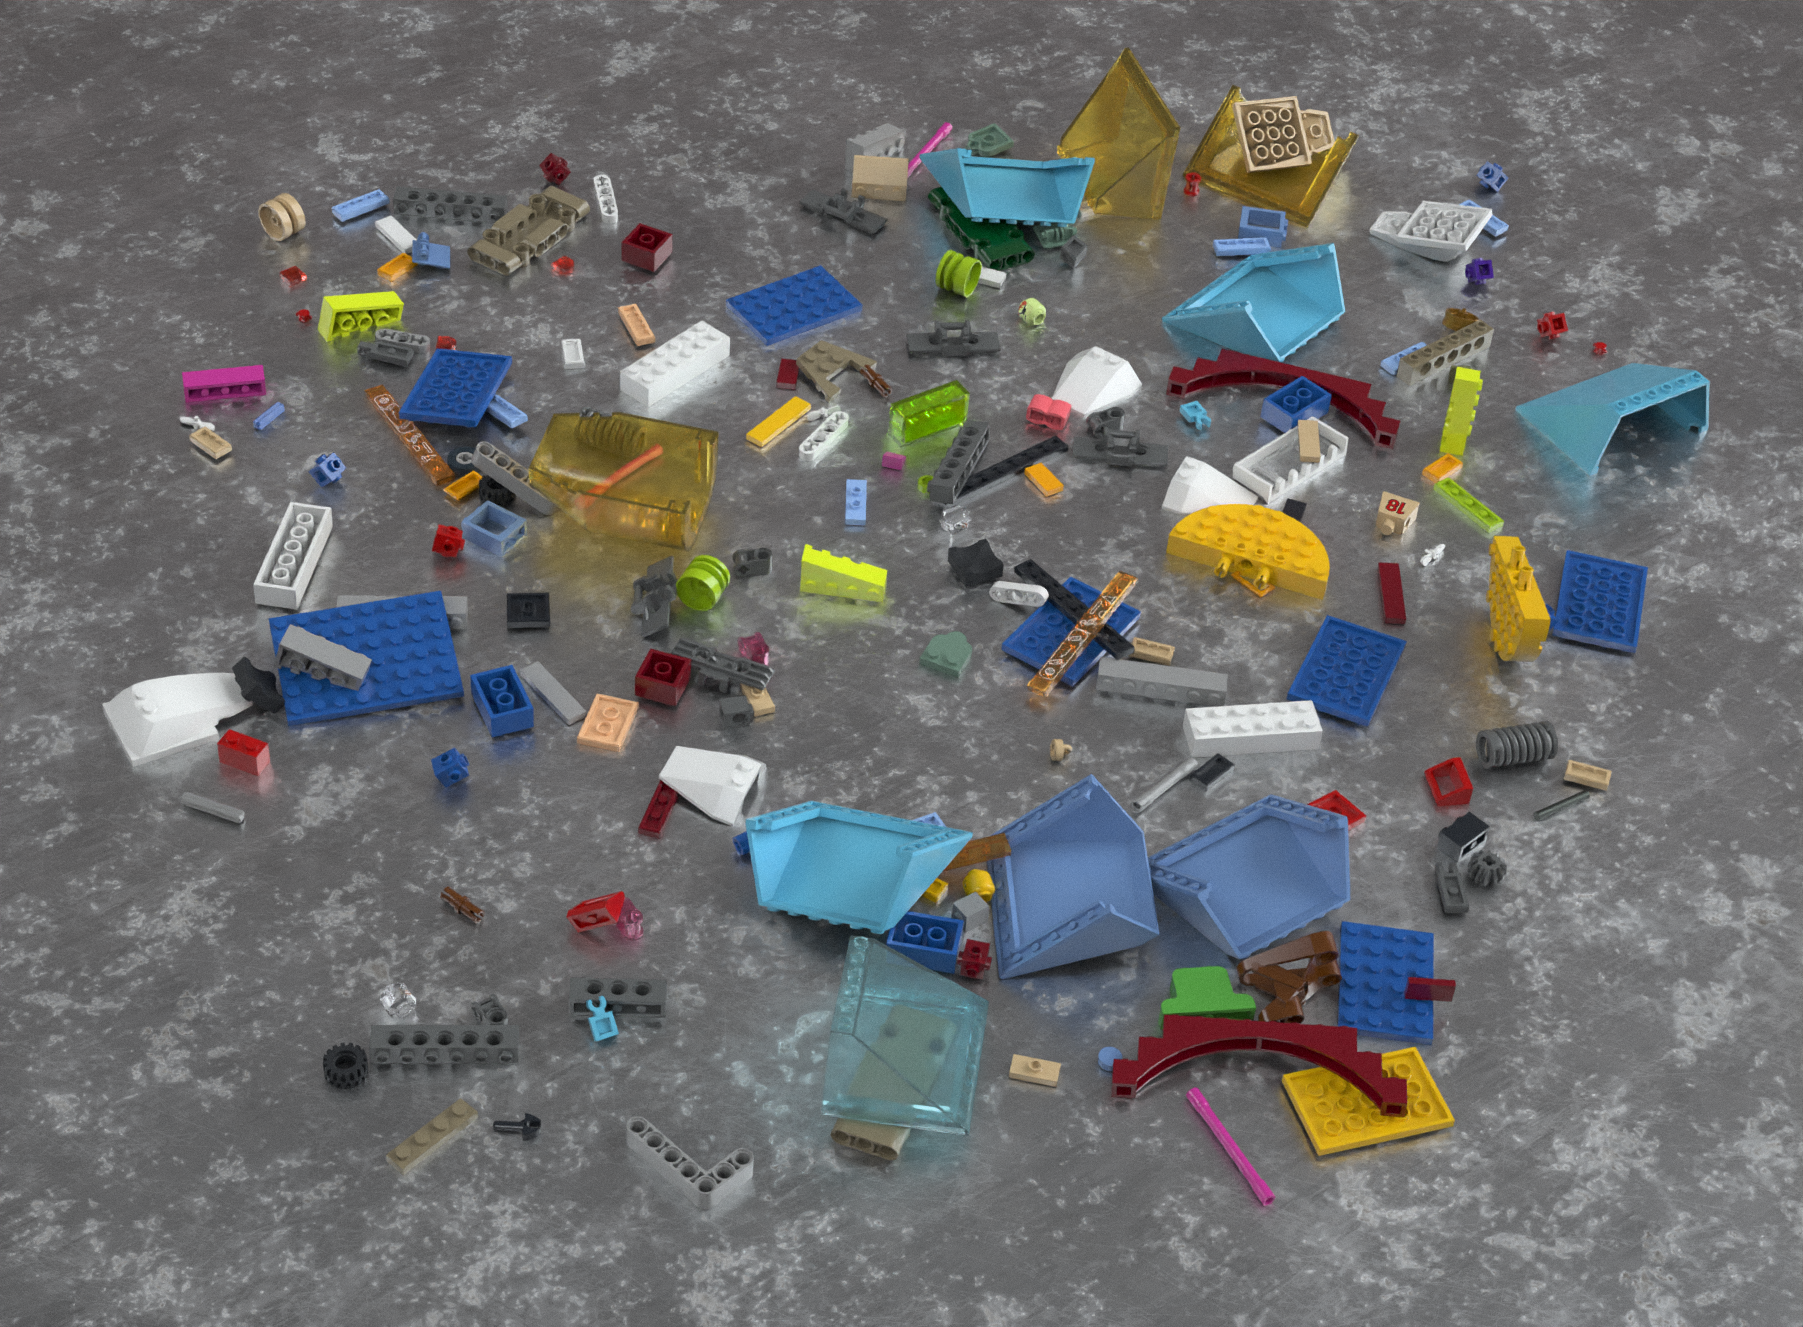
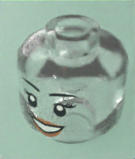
M959 505L943 510L941 513L942 519L939 520L943 531L947 530L951 535L966 530L969 522H971L966 508Z
M394 983L385 987L380 997V1003L390 1017L402 1019L412 1014L416 1005V998L404 983Z

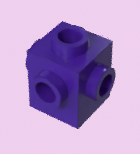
M1483 258L1472 259V263L1467 264L1465 268V276L1468 279V283L1475 282V285L1486 284L1487 280L1494 278L1492 260H1483Z

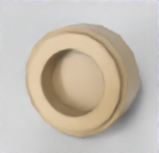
M1053 739L1051 741L1050 756L1053 761H1062L1063 756L1071 753L1072 747L1064 744L1062 739Z

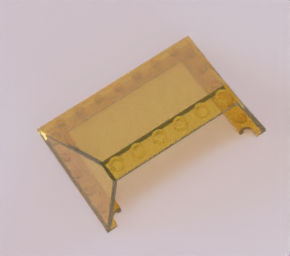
M1129 48L1124 49L1062 135L1060 145L1057 147V153L1062 159L1073 157L1083 159L1085 157L1095 158L1083 196L1088 202V206L1093 209L1094 214L1158 220L1162 217L1180 126Z
M1232 85L1185 169L1183 176L1186 177V174L1192 172L1197 173L1202 177L1200 184L1258 208L1286 212L1285 219L1309 228L1349 161L1359 135L1350 132L1347 139H1342V137L1338 136L1333 147L1311 155L1312 164L1310 166L1247 173L1232 109L1233 103L1247 100L1241 94V88Z

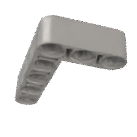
M488 442L478 443L471 458V462L475 467L545 515H553L576 490L583 476V472L579 467L570 465L549 485Z
M635 1116L627 1121V1145L700 1209L712 1208L748 1181L753 1175L754 1155L749 1149L738 1148L708 1171H705L645 1118Z

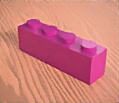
M263 365L182 372L186 403L266 395Z

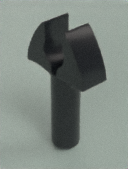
M525 1113V1119L520 1122L494 1121L493 1123L494 1131L520 1132L523 1141L534 1139L540 1135V1128L529 1127H541V1120L528 1113Z

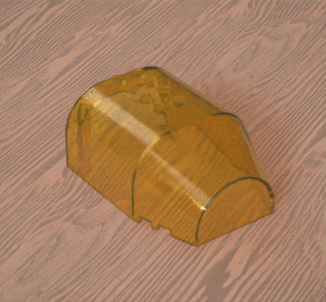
M599 412L593 413V417H580V413L553 414L529 466L530 484L588 532L689 552L695 544L711 502L718 466L719 432L622 412H612V416L600 417Z

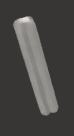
M184 792L181 796V804L236 823H241L245 817L244 811L190 792Z

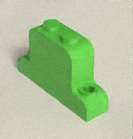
M1223 967L1181 968L1174 970L1172 973L1169 989L1171 999H1166L1161 1003L1158 1019L1160 1029H1163L1164 1015L1173 1014L1236 1020L1250 1019L1254 1021L1256 1005L1250 995L1235 994L1233 992L1228 972Z

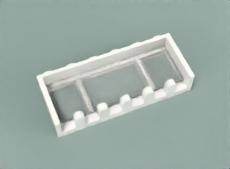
M1312 416L1307 420L1318 421L1320 463L1300 462L1298 427L1296 426L1254 453L1249 454V456L1241 461L1236 462L1233 466L1232 480H1237L1261 495L1269 504L1346 456L1348 437Z

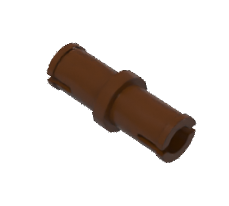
M870 365L864 366L867 372L863 367L861 368L860 374L865 377L872 388L876 389L884 398L888 397L885 390L891 395L893 389L884 381L882 375L877 374Z
M450 886L444 889L450 897L441 892V900L454 907L455 912L464 914L475 924L481 921L475 913L484 917V910L470 902V898L461 896Z

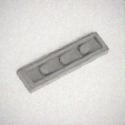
M539 661L520 669V675L567 725H571L587 716V711Z

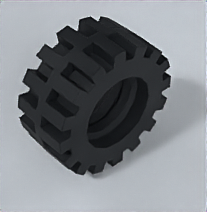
M487 474L482 476V480H479V496L483 503L488 500L504 507L505 504L509 505L511 501L515 500L516 494Z
M340 1043L341 1046L339 1047L334 1045L332 1046L333 1050L328 1049L326 1051L327 1055L324 1054L323 1057L325 1079L330 1085L334 1083L335 1088L342 1086V1089H347V1086L354 1088L355 1084L360 1085L362 1079L365 1080L368 1074V1060L365 1050H361L359 1045L354 1047L353 1043L348 1045ZM342 1063L355 1064L348 1069L337 1068Z

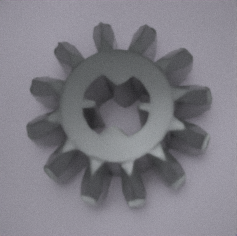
M1480 850L1479 853H1473L1467 866L1469 878L1475 879V884L1482 883L1484 887L1487 884L1492 887L1496 883L1501 884L1507 871L1505 859L1499 858V853L1493 854L1490 850L1488 852Z

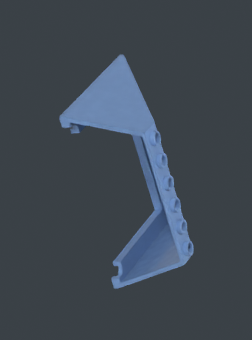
M1092 774L984 839L988 873L995 886L991 906L999 978L1015 977L1141 946L1160 935L1144 831Z
M1272 794L1148 857L1153 895L1223 952L1238 959L1248 958L1252 952L1268 947L1269 943L1287 937L1288 933L1293 930L1304 928L1308 922L1324 917L1325 913L1339 909L1344 903L1351 900L1347 816Z

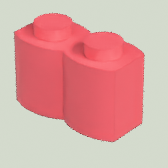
M1036 394L1027 408L1026 419L1034 424H1045L1049 428L1063 430L1070 417L1072 405L1062 400H1052L1048 396Z

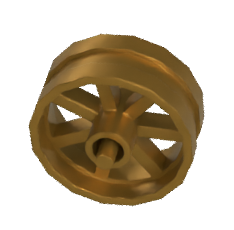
M1448 308L1446 309L1442 324L1456 332L1479 321V318L1467 312L1466 308L1462 310Z

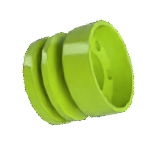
M948 250L937 268L936 286L947 291L953 289L955 294L966 298L969 297L978 284L982 268L981 261L969 256L964 258L961 253Z
M698 555L694 557L676 582L677 596L691 609L697 611L710 610L730 583L729 570L724 563L715 557Z

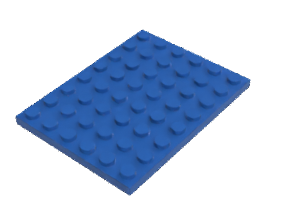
M441 591L268 618L275 658L279 644L291 624L372 659L369 671L359 691L332 684L330 679L327 678L314 679L311 674L301 671L300 674L292 673L291 668L282 666L281 669H278L282 695L286 701L284 706L288 726L464 697V689Z

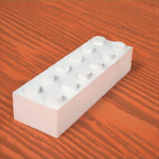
M700 321L620 371V390L645 406L650 407L727 358L730 354V337L704 321Z
M290 502L253 584L256 604L298 609L333 527L331 508Z
M1312 700L1187 708L1183 722V730L1191 757L1193 758L1213 757L1218 753L1222 756L1317 750L1319 749L1323 732Z

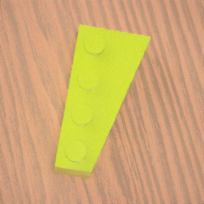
M394 291L323 297L318 331L326 342L333 340V337L340 335L345 337L349 336L350 332L357 330L362 332L368 330L367 328L373 325L379 327L401 320L404 303Z
M1457 367L1439 452L1463 456L1467 436L1470 437L1472 425H1470V421L1474 422L1476 410H1473V407L1477 406L1479 401L1477 391L1482 389L1483 379H1480L1481 371Z
M805 544L801 561L800 592L883 602L887 570L863 562L857 564L852 562L851 558L832 556L829 551L822 549V552L812 549L813 546Z

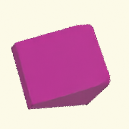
M886 452L882 457V466L901 470L906 456Z

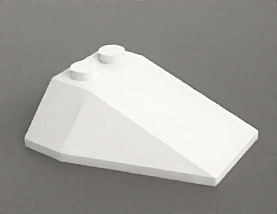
M1094 346L1077 353L1067 362L1052 400L1065 401L1072 405V412L1086 417L1091 413L1131 397L1142 387V383L1128 361Z
M1186 456L1171 480L1162 509L1178 515L1188 516L1198 510L1216 505H1255L1258 496L1207 463Z
M676 746L661 771L659 779L711 818L733 826L741 813L744 798L754 780L758 782L766 764L744 755Z

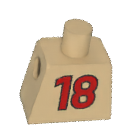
M1383 491L1375 525L1381 528V532L1385 535H1390L1392 532L1403 534L1416 520L1420 503Z

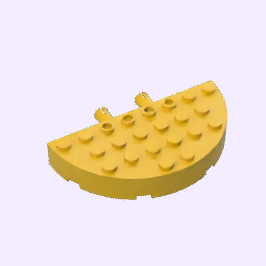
M1248 504L1210 506L1183 518L1172 529L1168 537L1166 553L1214 567V574L1219 577L1220 572H1222L1220 578H1223L1227 575V571L1231 573L1241 571V576L1254 579L1253 585L1257 589L1260 583L1262 584L1260 589H1265L1267 582L1274 586L1321 600L1324 598L1330 570L1329 558L1325 547L1309 528L1281 511L1265 508L1261 505Z
M1494 536L1493 544H1489L1491 562L1489 590L1486 592V602H1489L1490 639L1494 641V651L1498 653L1502 660L1534 662L1542 652L1540 643L1541 641H1546L1551 619L1534 578V569L1529 565L1525 555L1526 549L1521 545L1519 537Z

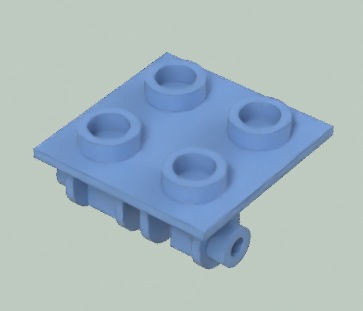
M422 232L418 235L417 240L412 241V262L419 265L450 269V246L429 243V235Z

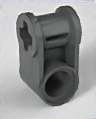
M1111 407L1103 411L1094 412L1086 418V425L1093 429V434L1097 438H1102L1104 427L1113 430H1123L1125 412L1120 407Z
M768 548L740 549L733 553L734 572L739 577L768 575L773 570L772 551Z
M495 994L489 995V998L478 1003L475 1001L471 1003L472 1013L476 1021L481 1025H509L508 1013Z

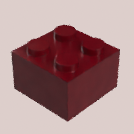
M641 223L621 242V261L653 272L672 253L671 233Z
M650 648L635 675V696L676 706L691 679V659Z

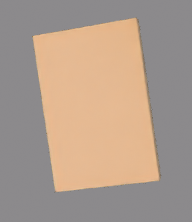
M596 694L577 736V744L620 752L639 708V702Z

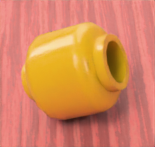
M973 869L967 873L962 881L966 896L976 892L987 903L995 893V886L987 871Z

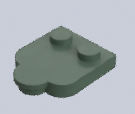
M994 123L970 133L965 149L972 150V156L990 157L1014 147V141Z
M958 631L950 632L947 635H936L922 653L919 664L959 677L972 657V646L967 643L966 636Z

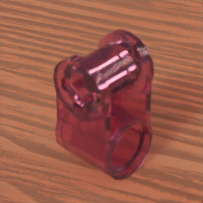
M755 632L753 636L745 638L742 636L738 637V648L745 658L769 666V646L764 641L760 632Z
M625 897L618 922L612 925L619 930L624 938L630 941L639 940L644 935V929L641 926L643 914L633 905L628 897Z

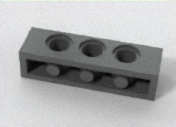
M571 977L569 1015L594 1016L593 1012L587 1008L586 1001L591 1000L593 1006L597 1008L600 1005L598 997L604 996L606 1000L604 1010L605 1012L612 1011L613 1016L666 1018L667 980Z

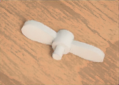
M838 405L828 409L822 407L819 411L809 412L806 418L809 421L820 417L827 419L829 415L840 411L841 408Z
M195 416V419L180 417L181 423L193 425L194 429L207 427L211 431L215 430L213 424L201 422L198 416Z
M1440 544L1434 550L1426 549L1425 553L1427 555L1422 557L1420 563L1426 566L1431 559H1437L1439 553L1445 548V544Z

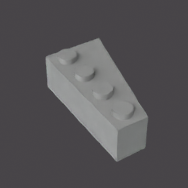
M886 123L874 128V131L868 130L864 135L858 134L854 139H846L845 169L853 173L854 155L891 156L904 146L905 131Z
M290 624L279 644L274 668L288 667L291 668L292 673L300 674L301 671L311 674L314 679L327 678L330 679L332 684L359 691L369 671L372 659L367 658L361 653L353 652L343 645L330 642L322 636L307 632L301 627Z

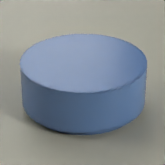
M1114 1047L1101 1049L1098 1055L1099 1066L1104 1070L1113 1071V1060L1122 1059V1053Z

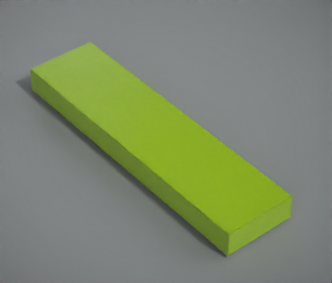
M1449 477L1434 484V491L1487 533H1491L1503 526L1504 520Z

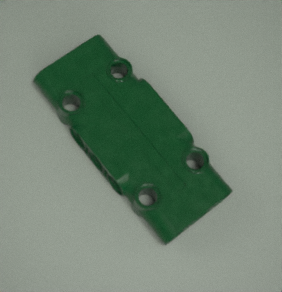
M942 187L934 188L929 192V201L937 210H940L939 218L945 221L947 228L966 250H974L973 258L980 260L988 269L1000 271L1027 264L1034 259V250L1023 239L1024 233L1017 229L1016 224H1006V220H1000V223H989V219H983V222L971 221L972 218L964 217Z

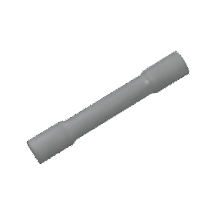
M1189 757L1159 783L1133 800L1131 803L1133 809L1136 812H1141L1180 779L1185 778L1198 768L1196 759Z

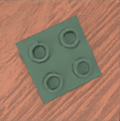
M1051 223V226H1031L1044 249L1063 246L1073 235L1077 234L1076 227H1057V223Z

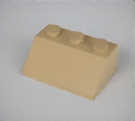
M854 155L851 198H858L861 195L865 199L906 201L909 159Z

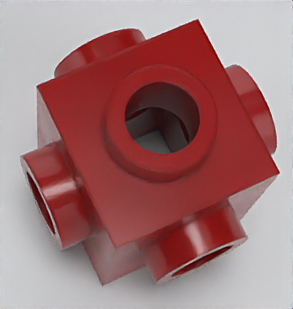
M1553 311L1545 313L1543 318L1537 319V329L1541 338L1547 336L1549 340L1559 338L1560 333L1568 331L1564 313L1555 315Z
M438 524L432 551L440 553L444 557L456 558L458 551H462L464 547L463 531L454 526Z

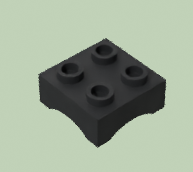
M987 539L979 540L967 547H952L948 549L947 561L965 587L1003 577L1004 564L994 555Z
M243 657L232 667L235 674L234 679L240 686L241 695L248 702L252 701L262 710L267 709L274 714L284 706L286 701L276 689L274 673L255 668L246 657Z

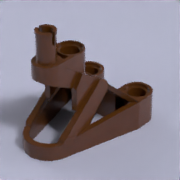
M1330 931L1312 933L1252 956L1240 962L1236 968L1238 980L1241 984L1254 986L1256 989L1276 997L1258 1016V1021L1296 1022L1301 1024L1305 1020L1302 1006L1306 1004V1000L1319 989L1336 985L1342 980L1337 963L1339 953L1334 936ZM1307 958L1309 962L1306 968L1286 970L1278 966L1279 964Z

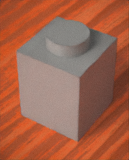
M974 892L953 903L951 918L964 920L963 931L966 933L988 922L989 905Z

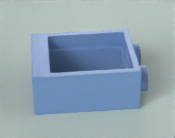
M1243 206L1238 239L1266 237L1270 246L1281 248L1282 241H1286L1288 219H1285L1286 212ZM1249 223V224H1256V225L1277 227V228H1279V230H1278V229H1271V228H1264V227H1257V226H1250V225H1247V224Z
M488 500L477 507L472 514L461 522L462 538L500 557H503L527 536L526 519ZM490 519L506 527V529L497 536L479 526Z

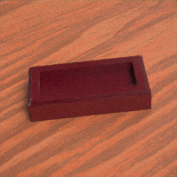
M781 358L776 388L796 390L800 370L796 364L797 360Z
M1408 977L1404 996L1405 999L1452 1002L1456 982L1455 980Z

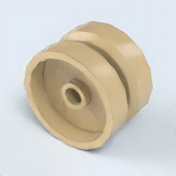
M282 193L259 206L258 216L265 232L275 241H282L291 236V234L294 235L303 230L305 227L303 210L295 198L288 193Z

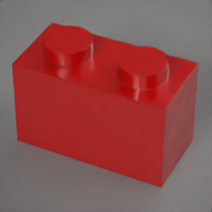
M229 729L217 743L220 763L255 776H259L270 763L268 743Z

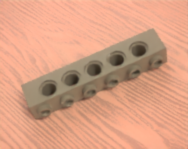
M1479 320L1400 358L1396 377L1408 386H1411L1490 347L1494 329L1484 321Z

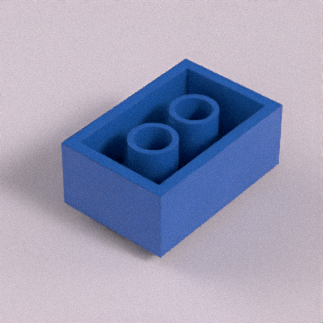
M1301 376L1264 398L1261 418L1286 433L1297 426L1298 420H1307L1312 416L1319 419L1326 415L1329 411L1332 395L1304 376Z
M513 665L470 675L471 695L491 737L534 727L533 706Z
M907 911L894 928L889 930L885 962L955 974L964 920Z

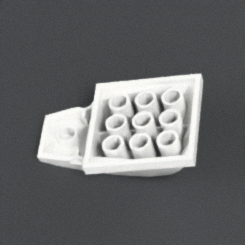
M1423 201L1414 213L1384 211L1370 228V234L1411 253L1447 262L1455 259L1463 251L1466 252L1491 218L1492 209Z
M199 673L151 679L134 684L120 692L111 701L103 703L102 708L129 761L135 767L218 740L219 734L215 725L218 724L219 720L234 716L253 704L252 701L248 702L242 697L241 688L234 679V673Z

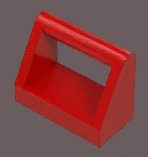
M1461 757L1448 759L1424 771L1437 806L1470 804L1473 786ZM1450 776L1455 790L1442 796L1435 777Z
M620 891L582 901L568 910L566 918L578 933L615 924L618 922L624 903V892Z

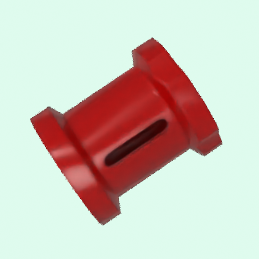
M1193 172L1186 174L1185 180L1187 182L1183 191L1185 195L1194 197L1199 194L1198 186L1202 178L1199 174Z

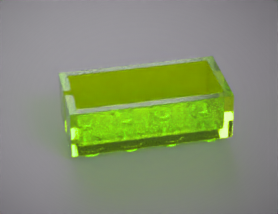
M955 380L891 403L889 416L891 420L889 421L888 435L902 448L964 425L968 417L970 393Z

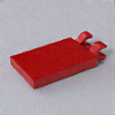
M1337 790L1307 804L1347 816L1348 831L1364 823L1367 817Z

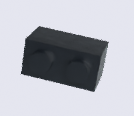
M1468 812L1462 817L1459 816L1448 828L1444 827L1440 831L1437 848L1458 863L1486 842L1490 826L1471 812Z

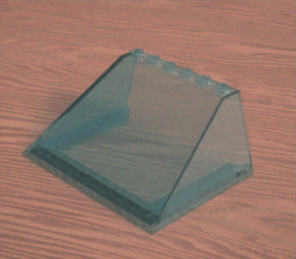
M850 935L830 1030L821 1115L969 1136L989 1001L876 939Z

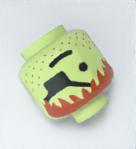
M1028 298L1020 303L1018 315L1028 325H1039L1046 317V309L1037 299Z

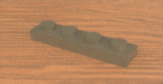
M460 1098L386 1154V1161L402 1175L406 1174L478 1118V1112Z

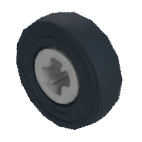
M466 446L452 450L447 457V465L450 472L461 477L472 471L479 473L481 470L471 462L476 448Z

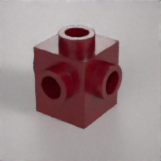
M550 153L539 165L544 172V178L550 183L555 182L560 185L571 173L567 167V161L553 153Z
M967 939L964 951H959L957 965H961L960 975L983 980L985 970L990 971L992 957H989L990 943Z

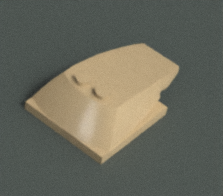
M1297 96L1235 102L1232 104L1247 173L1310 166L1312 164L1311 155L1336 146L1328 112L1312 109L1300 110Z

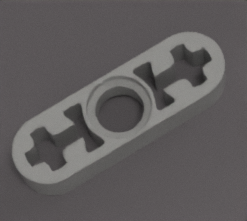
M379 329L375 332V342L381 341L412 348L414 353L418 354L430 351V339L427 336L391 329Z

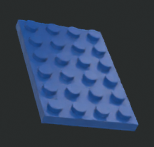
M821 265L726 299V306L766 346L862 311L863 306Z
M437 348L401 407L399 419L477 427L512 365V356Z
M1567 550L1555 614L1558 622L1553 627L1552 635L1635 653L1648 567Z
M1069 577L1062 584V586L1121 636L1141 616V611L1115 598L1113 599L1111 596L1073 577ZM1047 600L1043 606L1039 607L1002 643L1001 648L1004 652L1043 672L1047 668L1051 670L1053 668L1055 672L1046 670V673L1052 674L1051 676L1072 687L1107 652L1091 637H1087L1085 632L1081 631L1077 625Z
M1327 615L1287 693L1286 699L1293 702L1312 700L1316 710L1368 727L1406 648L1407 641Z
M1342 921L1339 950V969L1342 980L1338 983L1337 1026L1357 1028L1358 1036L1432 1045L1433 1001L1405 999L1404 991L1408 977L1433 979L1434 933Z

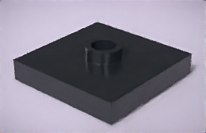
M549 592L507 593V628L550 627Z

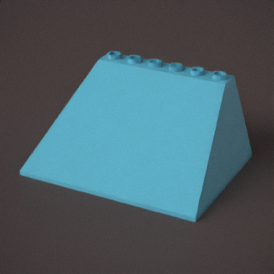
M962 148L924 153L919 156L965 218H972L971 221L983 222V219H989V223H1000V220H1006V224H1017V221H1023V225H1034V222H1040V226H1051V223H1057V227H1068V224L1075 223L1095 162V158L1085 157V159L1073 157L1044 162L972 157V150Z
M1334 243L1250 255L1162 317V321L1239 353L1283 362L1286 356L1294 354L1298 347L1306 345V341L1318 336V332L1327 329L1330 323L1338 321L1339 317L1345 313Z
M1631 363L1516 406L1515 410L1589 476L1598 473L1599 467L1597 465H1599V461L1621 418L1628 414L1657 404L1686 430H1689L1690 426H1696L1699 428L1698 431L1700 433L1707 431L1709 427L1710 381L1696 370Z
M808 801L746 819V830L759 905L766 906L769 911H788L787 914L792 916L808 915V919L811 920L827 919L830 924L834 925L850 924L849 927L853 929L869 928L870 932L882 934L884 931L894 928L973 837V832L815 801Z

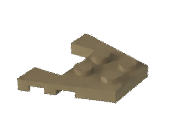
M821 340L797 358L796 364L809 380H813L816 384L815 388L819 392L822 391L825 395V400L830 403L841 393V389L830 382V379L849 365L859 372L863 367L867 372L864 366L870 365L874 369L876 368L877 361Z

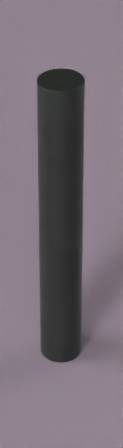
M1588 790L1581 791L1534 812L1533 816L1536 820L1545 818L1589 798L1590 793Z

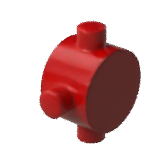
M303 309L296 313L300 322L306 323L312 320L309 310Z
M1597 342L1593 344L1594 353L1598 355L1607 353V345L1605 343Z

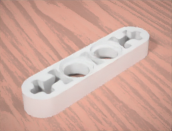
M597 175L594 177V191L601 220L604 223L613 224L618 221V209L611 181L606 175Z
M842 411L832 413L799 446L800 459L803 461H813L848 427V414Z

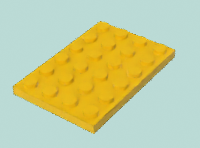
M1416 1047L1382 1054V1077L1407 1079V1108L1405 1117L1380 1116V1110L1366 1095L1351 1083L1323 1067L1283 1075L1282 1083L1318 1156L1454 1126L1455 1119Z

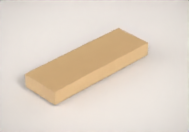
M1298 420L1300 462L1320 463L1318 421Z

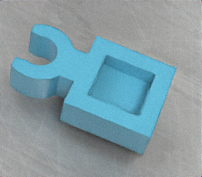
M1198 401L1180 406V413L1189 423L1195 422L1198 430H1202V424H1205L1208 428L1210 427L1211 419Z
M604 996L598 997L600 1005L597 1008L593 1006L591 1000L586 1001L587 1008L594 1015L587 1018L594 1041L619 1034L612 1011L605 1012L604 1010L606 1007Z

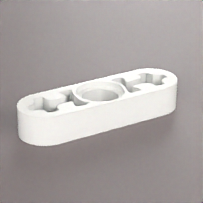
M996 581L989 591L990 597L997 602L1035 607L1043 606L1049 596L1048 591L1042 586ZM1014 591L1021 592L1023 597L1017 596Z

